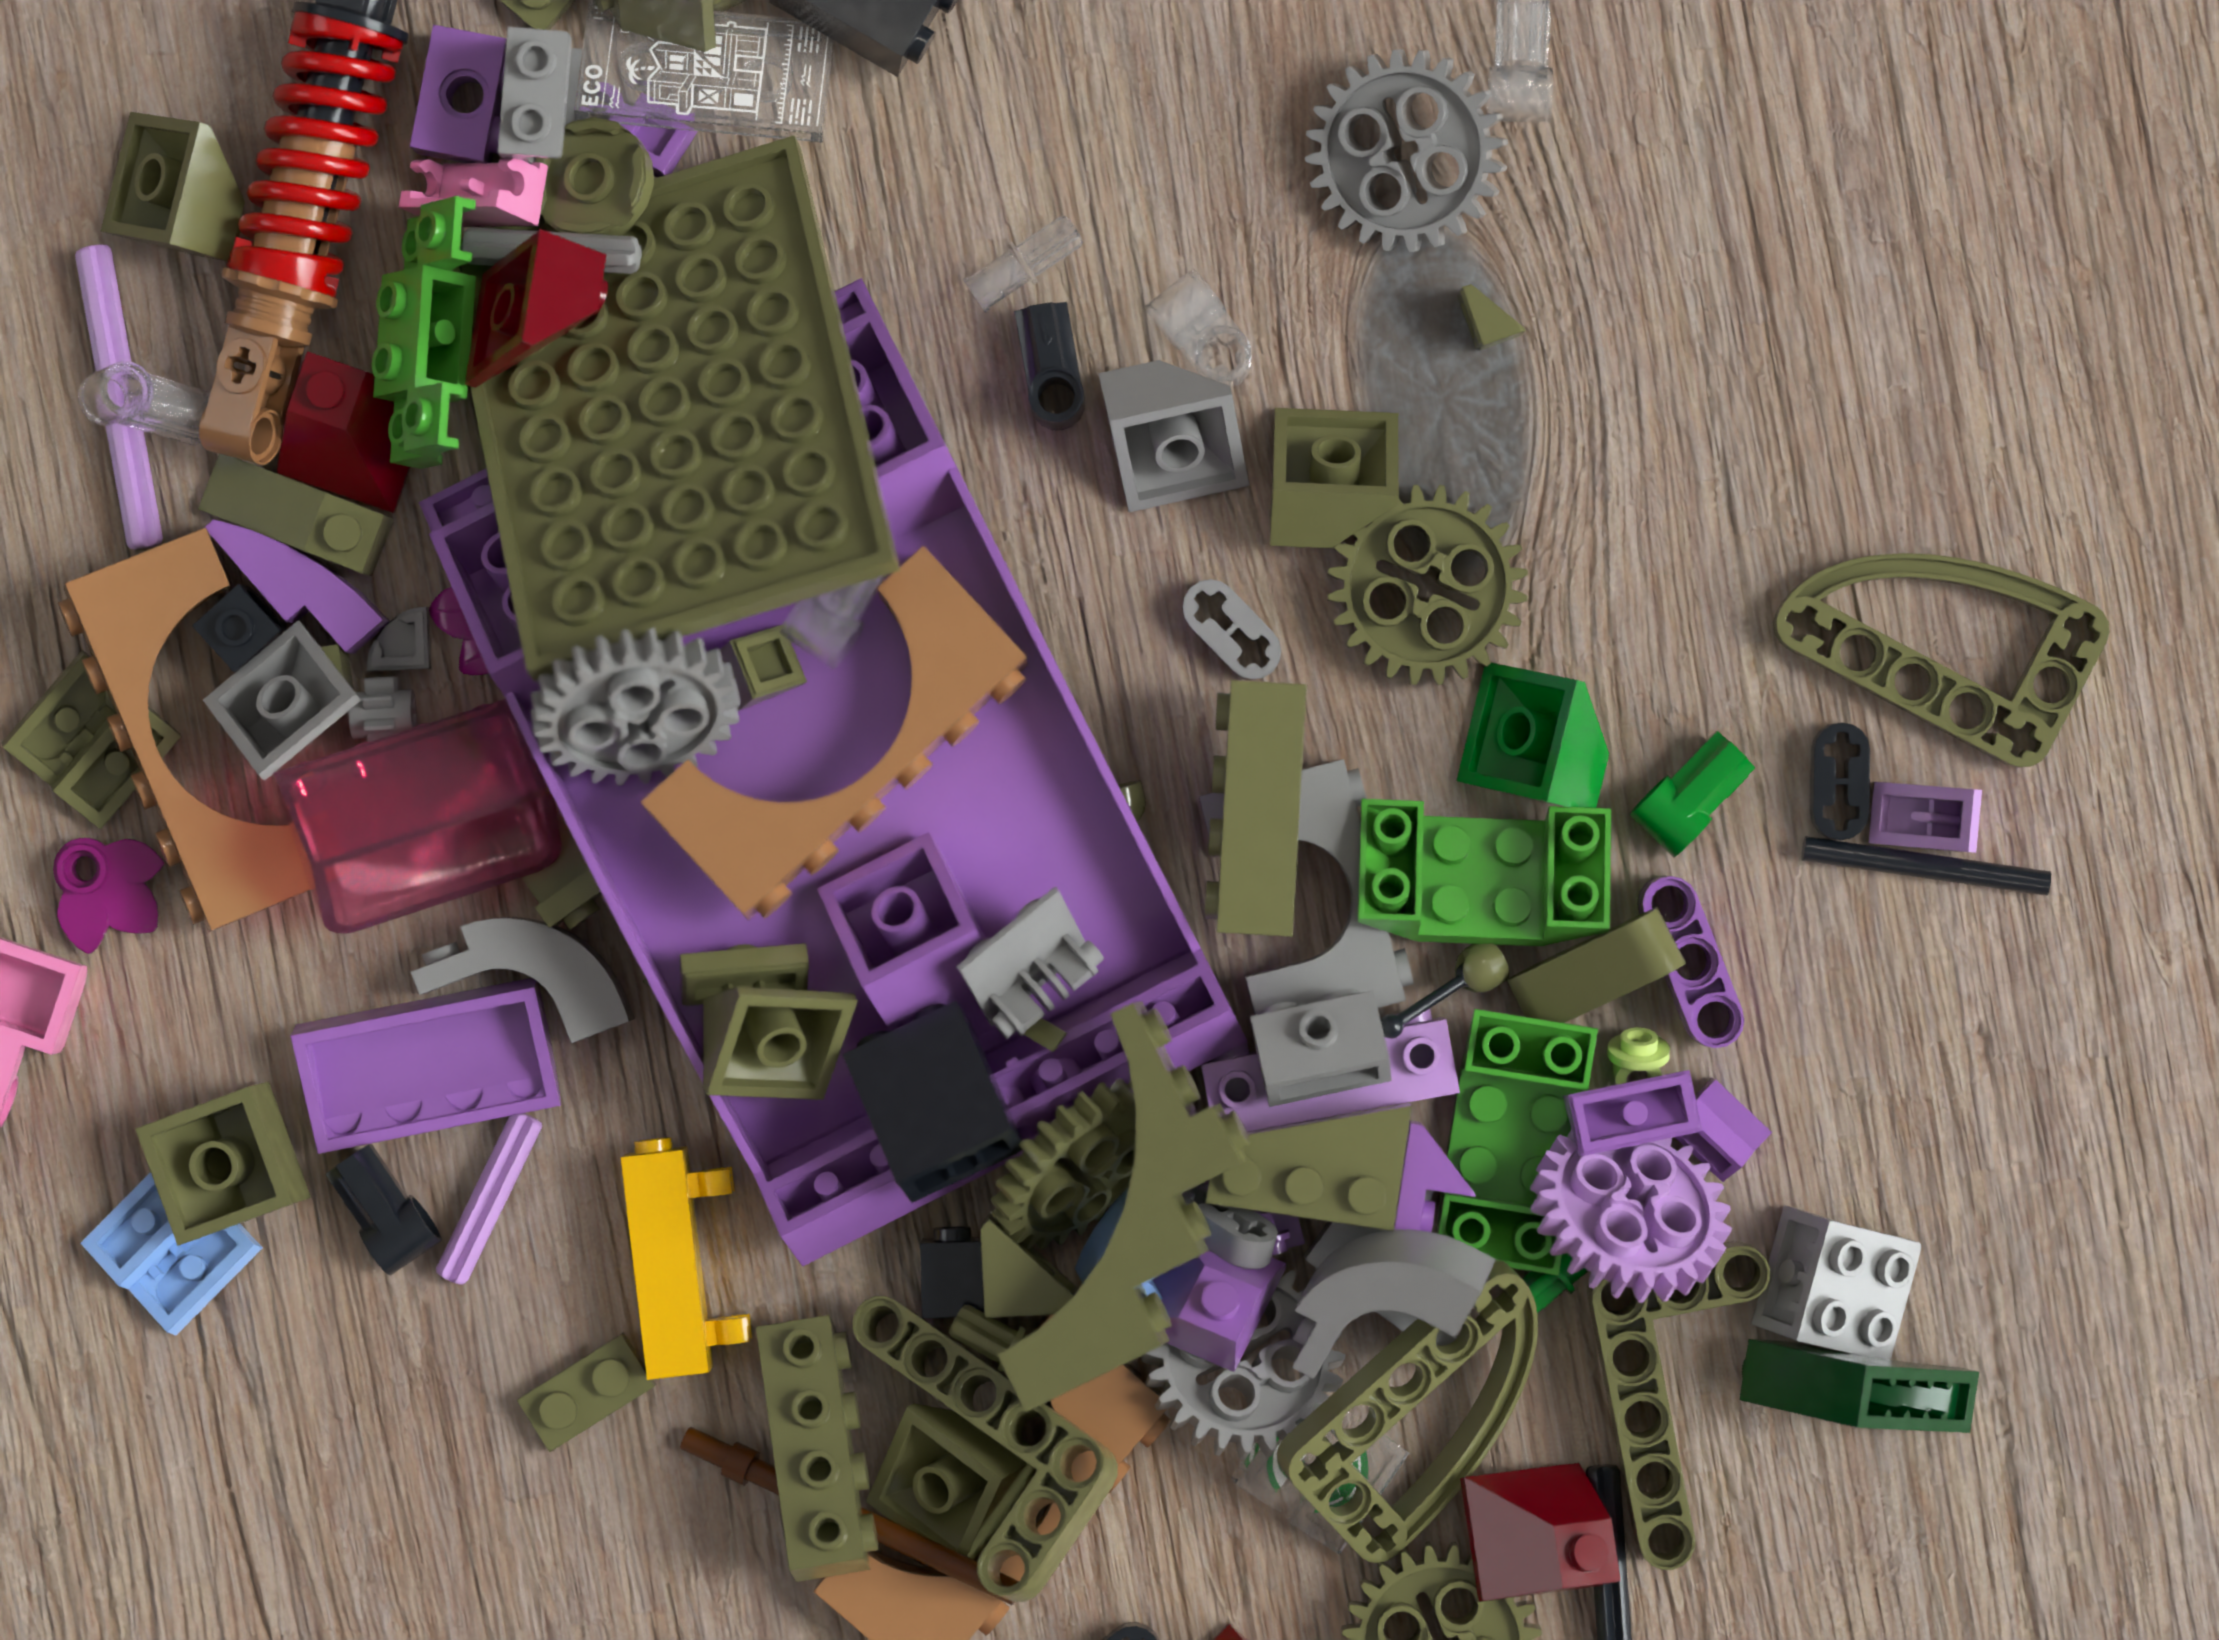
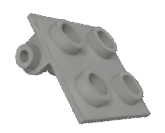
M1054 887L1042 898L1028 902L1019 911L1016 919L994 937L982 940L975 945L969 952L967 959L960 963L957 968L988 1023L991 1026L995 1025L1007 1039L1015 1032L1021 1036L1045 1015L1042 1009L1030 997L1031 994L1046 1010L1052 1011L1055 1006L1041 986L1047 982L1065 1000L1069 997V993L1055 975L1058 973L1071 989L1075 991L1099 972L1096 966L1104 960V957L1090 940L1085 942L1059 890Z

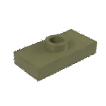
M806 943L758 948L753 945L741 944L723 951L680 954L682 1005H703V998L735 987L807 991L809 961Z

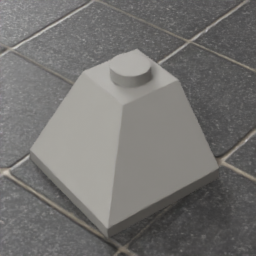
M1161 360L1098 373L1129 512L1249 486L1235 407L1229 385Z
M298 620L205 697L203 701L256 773L265 781L360 702L361 699L305 626Z

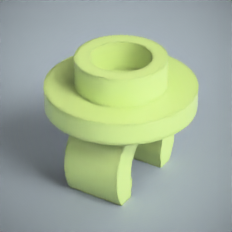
M1641 1027L1626 1029L1621 1034L1613 1037L1608 1043L1607 1056L1613 1063L1612 1070L1615 1084L1627 1083V1077L1633 1071H1646L1647 1078L1661 1076L1660 1067L1669 1061V1044L1654 1031Z

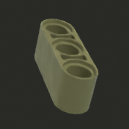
M1658 907L1610 928L1609 932L1597 934L1513 975L1506 981L1525 1017L1565 1023L1666 976L1685 965L1686 962Z

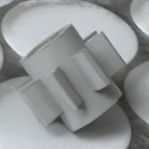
M397 677L364 678L365 692H356L361 701L348 711L352 738H367L368 751L401 750V736H415L417 732V708L414 690H398Z

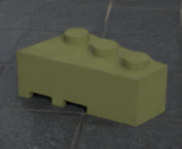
M1405 1103L1318 1120L1247 1131L1251 1144L1243 1148L1248 1161L1210 1179L1206 1203L1394 1231L1412 1105Z

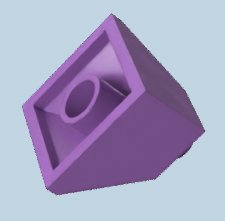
M1209 1250L1155 1277L1153 1281L1163 1297L1161 1301L1171 1320V1327L1165 1329L1170 1340L1167 1344L1235 1372L1286 1269V1263L1271 1257L1270 1264L1266 1267L1258 1269L1242 1268L1223 1260Z

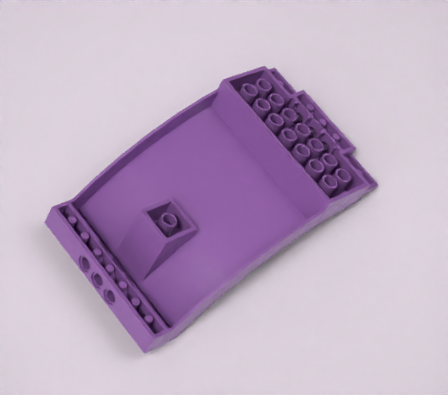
M862 278L836 290L835 295L899 567L924 545L1027 656L1028 666L1021 671L1026 677V681L1003 703L998 704L992 698L975 713L974 716L980 722L960 743L951 747L945 741L927 758L933 763L932 767L914 785L905 790L898 784L880 800L886 806L885 810L868 827L858 833L851 826L834 842V845L839 849L838 853L814 875H810L804 869L787 885L788 889L792 892L791 896L768 917L763 918L757 912L751 919L747 920L644 808L641 801L668 778L660 770L652 772L651 779L647 784L642 783L638 774H630L623 785H617L615 774L609 773L598 783H593L590 769L573 777L569 774L568 762L554 766L551 762L550 752L542 753L540 751L538 737L534 735L531 710L533 709L532 693L541 691L539 681L534 682L526 670L487 468L419 502L432 532L429 536L487 670L505 696L531 753L591 873L702 1083L704 1069L703 1005H682L680 954L723 951L741 944L753 945L758 948L806 943L809 961L807 991L855 994L858 1001L824 1100L709 1095L751 1169L781 1238L802 1267L1004 1165L1006 1161L1019 1157L1024 1152H1019L911 1203L895 1181L842 1055L856 1048L857 1043L865 1036L878 1031L890 1032L913 1021L914 1016L919 1011L931 1005H947L957 1001L974 1028L1022 1141L1034 1139L1039 1134L1037 1124L1040 1121L1050 1124L1056 1119L1058 1106L1063 1105L1066 1109L1073 1106L1078 1093L1083 1091L1089 1098L1099 1083L1103 1082L1110 1089L1118 1078H1122L1126 1084L1131 1081L1128 1060L1111 1013L1133 1002L1142 1001L1147 1011L1156 1008L1160 1013L1172 1039V1042L1164 1046L1175 1068L1184 1065L1190 1071L1248 1042ZM891 574L681 637L683 646L697 638L702 639L704 650L708 652L721 649L731 640L784 624L807 680L804 685L751 707L739 710V722L729 725L731 738L729 740H715L717 753L715 755L696 753L697 768L702 773L725 788L747 797L772 802H800L838 792L858 781L877 765L893 745L902 728L909 706L912 686L911 659L906 639L894 616L879 598L877 587ZM682 763L674 765V770L678 769ZM1056 887L1085 942L1090 940L1100 951L1104 960L1096 966L1099 972L1075 991L1071 989L1058 973L1055 975L1069 993V997L1065 1000L1047 982L1041 986L1042 990L1055 1006L1050 1012L1032 994L1030 995L1045 1014L1042 1018L1067 1033L1055 1051L1052 1052L1024 1034L1020 1036L1017 1032L1006 1039L995 1025L991 1026L979 1008L957 966L967 959L969 952L975 945L982 940L994 937L1015 920L1019 911L1028 902L1042 898L1051 889Z

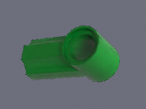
M1715 731L1672 777L1667 775L1659 781L1633 808L1629 815L1674 858L1706 828L1712 820L1710 814L1744 782L1755 769V766L1731 741L1718 731Z

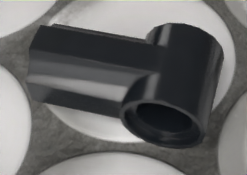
M1048 302L1016 310L1014 314L1032 414L1041 426L1050 430H1065L1073 427L1081 419L1085 410V395L1081 383L1068 303ZM1054 384H1062L1074 393L1072 406L1060 414L1045 411L1039 403L1042 392Z
M372 1143L352 1154L325 1174L361 1226L359 1234L364 1245L386 1274L391 1276L442 1241L440 1232L429 1214L414 1196L406 1195Z

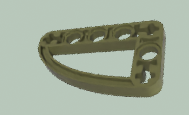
M1912 553L1867 556L1823 569L1801 582L1786 596L1777 609L1773 620L1774 634L1779 643L1788 650L1992 758L2016 768L2034 766L2041 762L2049 753L2101 655L2110 633L2109 621L2103 611L2094 604L2058 587L1990 564L1949 556ZM1893 578L1924 579L1953 583L1991 592L2034 607L2053 617L2008 700L1820 600L1840 588L1859 582ZM1806 607L1814 612L1811 622L1825 631H1831L1833 620L1843 625L1842 629L1830 641L1827 658L1817 653V649L1825 641L1810 634L1803 635L1799 641L1791 637L1794 627L1786 621L1790 612L1800 614ZM2085 614L2090 618L2087 628L2095 633L2092 641H2080L2075 646L2070 658L2082 660V664L2077 671L2068 661L2057 657H2050L2047 653L2051 645L2058 651L2065 650L2071 638V632L2064 628L2065 621L2067 619L2078 620ZM1852 635L1865 637L1874 648L1872 663L1862 671L1850 670L1843 664L1840 658L1842 643ZM1907 664L1920 666L1928 675V689L1917 700L1903 698L1895 688L1896 674L1901 667ZM2046 667L2058 669L2067 680L2065 695L2055 703L2043 702L2034 691L2033 682L2035 676ZM1962 693L1975 695L1983 705L1984 713L1982 720L1971 729L1958 727L1950 717L1949 709L1951 702ZM1997 707L2005 710L2007 713L2000 719L1999 723L2015 730L2021 729L2025 723L2032 727L2029 737L2037 742L2034 751L2022 750L2016 757L2010 752L2013 742L2003 735L1992 733L1990 744L1981 739L1994 724Z
M1495 1260L1484 1288L1473 1306L1479 1315L1475 1319L1470 1314L1467 1316L1462 1325L1460 1335L1455 1341L1448 1345H1436V1337L1440 1329L1417 1318L1287 1434L1279 1445L1277 1463L1283 1473L1359 1556L1368 1562L1381 1563L1396 1556L1444 1509L1461 1489L1460 1478L1471 1476L1485 1458L1505 1427L1521 1396L1535 1355L1538 1337V1315L1534 1297L1529 1287L1515 1270L1504 1261ZM1498 1284L1503 1292L1493 1299L1488 1292ZM1502 1329L1501 1340L1492 1369L1471 1410L1436 1459L1402 1497L1391 1506L1352 1462ZM1406 1363L1415 1364V1372L1409 1382L1403 1386L1389 1387L1390 1376L1397 1367ZM1358 1405L1369 1406L1368 1415L1362 1424L1351 1429L1342 1428L1343 1418L1350 1409ZM1330 1431L1338 1440L1334 1445L1325 1437ZM1310 1452L1316 1456V1459L1307 1466L1301 1459ZM1347 1483L1356 1484L1354 1496L1349 1502L1338 1507L1329 1506V1499L1336 1488ZM1367 1514L1380 1528H1383V1531L1375 1538L1360 1523Z

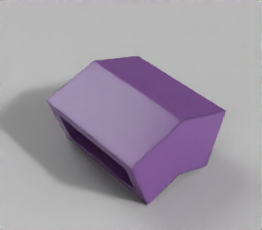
M1711 1078L1695 1095L1702 1131L1675 1138L1684 1146L1691 1145L1694 1148L1692 1154L1702 1163H1709L1711 1166L1710 1171L1724 1182L1743 1167L1754 1151L1772 1132L1716 1079Z

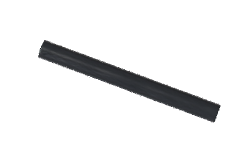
M1805 836L1802 846L1801 860L2045 896L2049 894L2051 886V871L1808 836Z

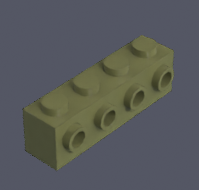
M1231 680L1230 693H1217L1215 730L1227 731L1226 756L1214 755L1212 793L1224 794L1222 819L1210 818L1208 856H1220L1219 882L1207 881L1205 919H1217L1216 932L1293 937L1307 684Z
M830 1315L756 1327L789 1571L795 1581L800 1582L870 1570L868 1552L878 1550V1539L873 1513L862 1514L859 1491L870 1489L864 1452H853L850 1430L861 1428V1420L855 1391L845 1393L842 1370L852 1368L847 1331L836 1333V1328Z

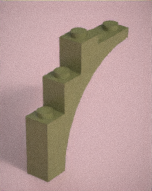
M1142 1001L1133 1002L1111 1013L1128 1060L1136 1106L1135 1162L1124 1210L1104 1255L1075 1296L1040 1329L998 1354L1000 1362L1025 1413L1170 1341L1165 1332V1329L1171 1327L1168 1312L1157 1293L1153 1292L1147 1295L1142 1284L1209 1251L1204 1239L1211 1236L1208 1223L1199 1206L1194 1201L1186 1204L1181 1193L1248 1161L1243 1148L1251 1143L1240 1118L1234 1110L1226 1114L1221 1103L1197 1113L1192 1103L1200 1099L1197 1087L1184 1065L1177 1068L1174 1067L1164 1046L1172 1042V1039L1160 1013L1156 1008L1147 1011Z

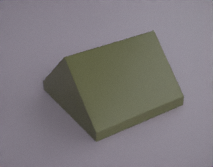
M735 987L703 998V1088L706 1095L824 1100L858 1001L855 994Z
M992 1210L981 1226L985 1318L1056 1314L1075 1296L1079 1288L1035 1248L1031 1247L1028 1250L1021 1243L1017 1244L997 1224L998 1221L992 1216Z

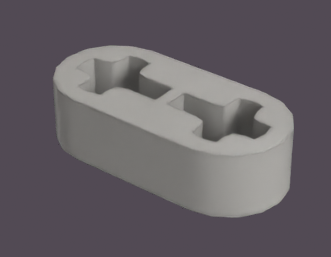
M1209 579L1199 581L1190 587L1184 597L1182 606L1184 619L1206 645L1241 678L1256 680L1272 673L1278 665L1281 656L1280 642L1274 632L1223 582ZM1203 592L1205 595L1212 597L1219 592L1225 597L1226 601L1223 603L1221 610L1233 623L1226 631L1211 618L1203 623H1200L1194 615L1197 613L1199 605L1194 599L1199 593ZM1239 629L1251 641L1257 640L1260 636L1265 638L1269 643V646L1264 651L1266 658L1269 660L1267 665L1262 668L1255 663L1249 664L1246 668L1240 665L1237 659L1240 657L1242 649L1230 635Z
M1202 1183L1181 1193L1186 1204L1194 1201L1202 1211L1211 1232V1236L1205 1238L1204 1241L1211 1252L1223 1260L1242 1268L1258 1269L1270 1264L1278 1231L1276 1226L1254 1210L1206 1203L1208 1184Z

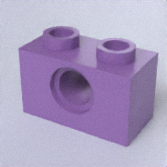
M433 24L410 142V148L417 154L461 163L486 164L492 162L493 153L498 154L507 38ZM465 83H477L482 86L484 93L481 105L470 113L455 111L453 95L457 88Z

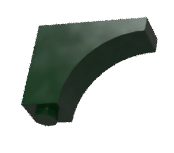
M1748 1339L1746 1358L1742 1365L1743 1379L1739 1400L1855 1428L1970 1433L1979 1372L1960 1367L1928 1365L1863 1356L1789 1341Z

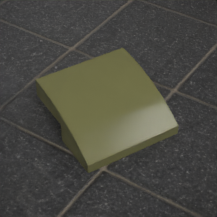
M82 650L2 741V746L48 783L54 793L101 830L135 791L130 775L140 772L131 748L120 752L106 720L107 717L116 714L107 691L95 694L82 663L83 659L91 656ZM148 706L152 735L157 750L163 758L181 738V734Z

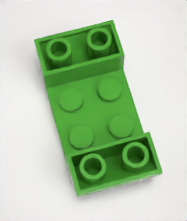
M1361 799L1358 891L1359 923L1417 942L1545 946L1609 932L1611 808L1549 806L1544 821L1424 816V801Z
M1473 1010L1458 1078L1460 1093H1456L1446 1156L1475 1193L1476 1197L1440 1192L1437 1234L1459 1240L1496 1260L1504 1261L1512 1268L1559 1275L1562 1254L1551 1255L1549 1252L1557 1237L1556 1235L1538 1234L1537 1229L1545 1216L1531 1212V1206L1538 1195L1531 1191L1530 1188L1538 1175L1536 1169L1546 1151L1550 1150L1559 1135L1567 1137L1571 1131L1563 1096L1589 1089L1598 1028L1487 1010Z

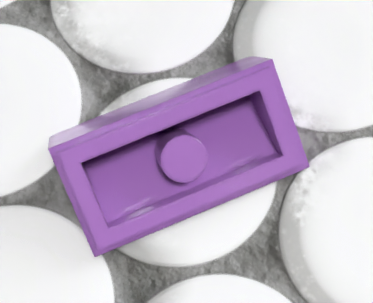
M1690 1070L1563 1096L1579 1156L1702 1131Z

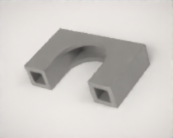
M1344 759L1302 770L1298 840L1307 841L1322 848L1342 868L1349 885L1351 900L1346 925L1337 940L1317 956L1245 975L1255 1015L1262 1014L1266 1007L1276 1003L1295 1002L1298 1006L1320 1002L1329 993L1341 989H1356L1359 993L1374 990L1377 1007L1379 1008L1406 1001L1403 987L1414 984L1405 948L1393 951L1389 932L1358 922L1360 819L1356 807L1361 806V799H1366L1359 769L1347 771ZM1221 793L1198 796L1208 836L1210 818L1222 819L1224 794Z

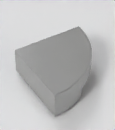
M418 607L404 611L381 630L370 648L367 671L431 669L429 607Z

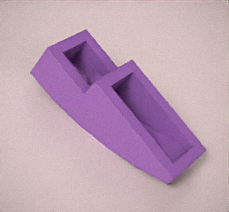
M215 519L205 526L210 535L286 622L296 623L310 611L344 652L355 654L390 622L360 590L333 569L301 550L253 530Z

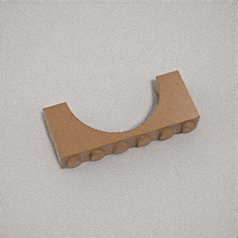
M205 527L65 583L64 591L67 599L57 603L71 637L82 633L92 656L83 659L82 663L95 694L107 691L116 714L107 717L106 720L119 751L123 752L131 748L139 766L140 772L130 776L141 804L145 810L155 806L165 829L156 832L155 836L166 863L169 867L180 864L188 882V887L179 890L186 911L193 925L204 921L208 932H211L347 876L351 871L327 815L311 821L289 825H260L225 816L204 805L187 792L173 777L157 750L148 712L149 684L156 658L170 634L185 617L211 598L226 592L230 586Z
M924 545L900 566V571L892 573L877 587L879 598L894 616L906 639L911 659L912 686L909 706L902 728L888 752L871 771L848 787L828 796L800 802H772L747 797L725 788L702 773L687 759L641 801L651 816L747 920L751 919L757 912L763 918H766L776 911L791 896L792 892L788 889L787 885L804 869L810 875H814L838 853L839 849L834 845V842L851 826L858 833L868 827L885 810L886 806L880 801L898 784L905 790L914 785L932 767L933 763L927 758L945 741L951 747L960 743L979 724L980 721L974 716L975 713L992 698L998 704L1003 703L1026 681V677L1021 671L1028 666L1027 656Z
M1054 1314L1046 1315L1032 1333L1040 1329ZM1125 1363L1050 1400L1053 1409L1102 1443L1114 1454L1118 1464V1473L1109 1493L1131 1468L1124 1459L1140 1441L1148 1448L1171 1421L1164 1414L1167 1409L1156 1410L1155 1408L1157 1400L1163 1393L1157 1387H1147L1145 1384L1146 1378L1129 1363ZM1092 1451L1083 1452L1074 1459L1071 1466V1474L1075 1482L1085 1481L1093 1475L1096 1468V1458ZM1050 1503L1036 1523V1528L1040 1534H1048L1058 1526L1060 1510L1056 1503ZM878 1550L868 1552L870 1570L821 1578L813 1591L869 1640H969L977 1630L987 1636L1010 1609L1003 1601L934 1568L902 1562ZM1020 1555L1009 1557L1002 1564L1000 1572L1020 1581L1024 1574L1022 1557Z

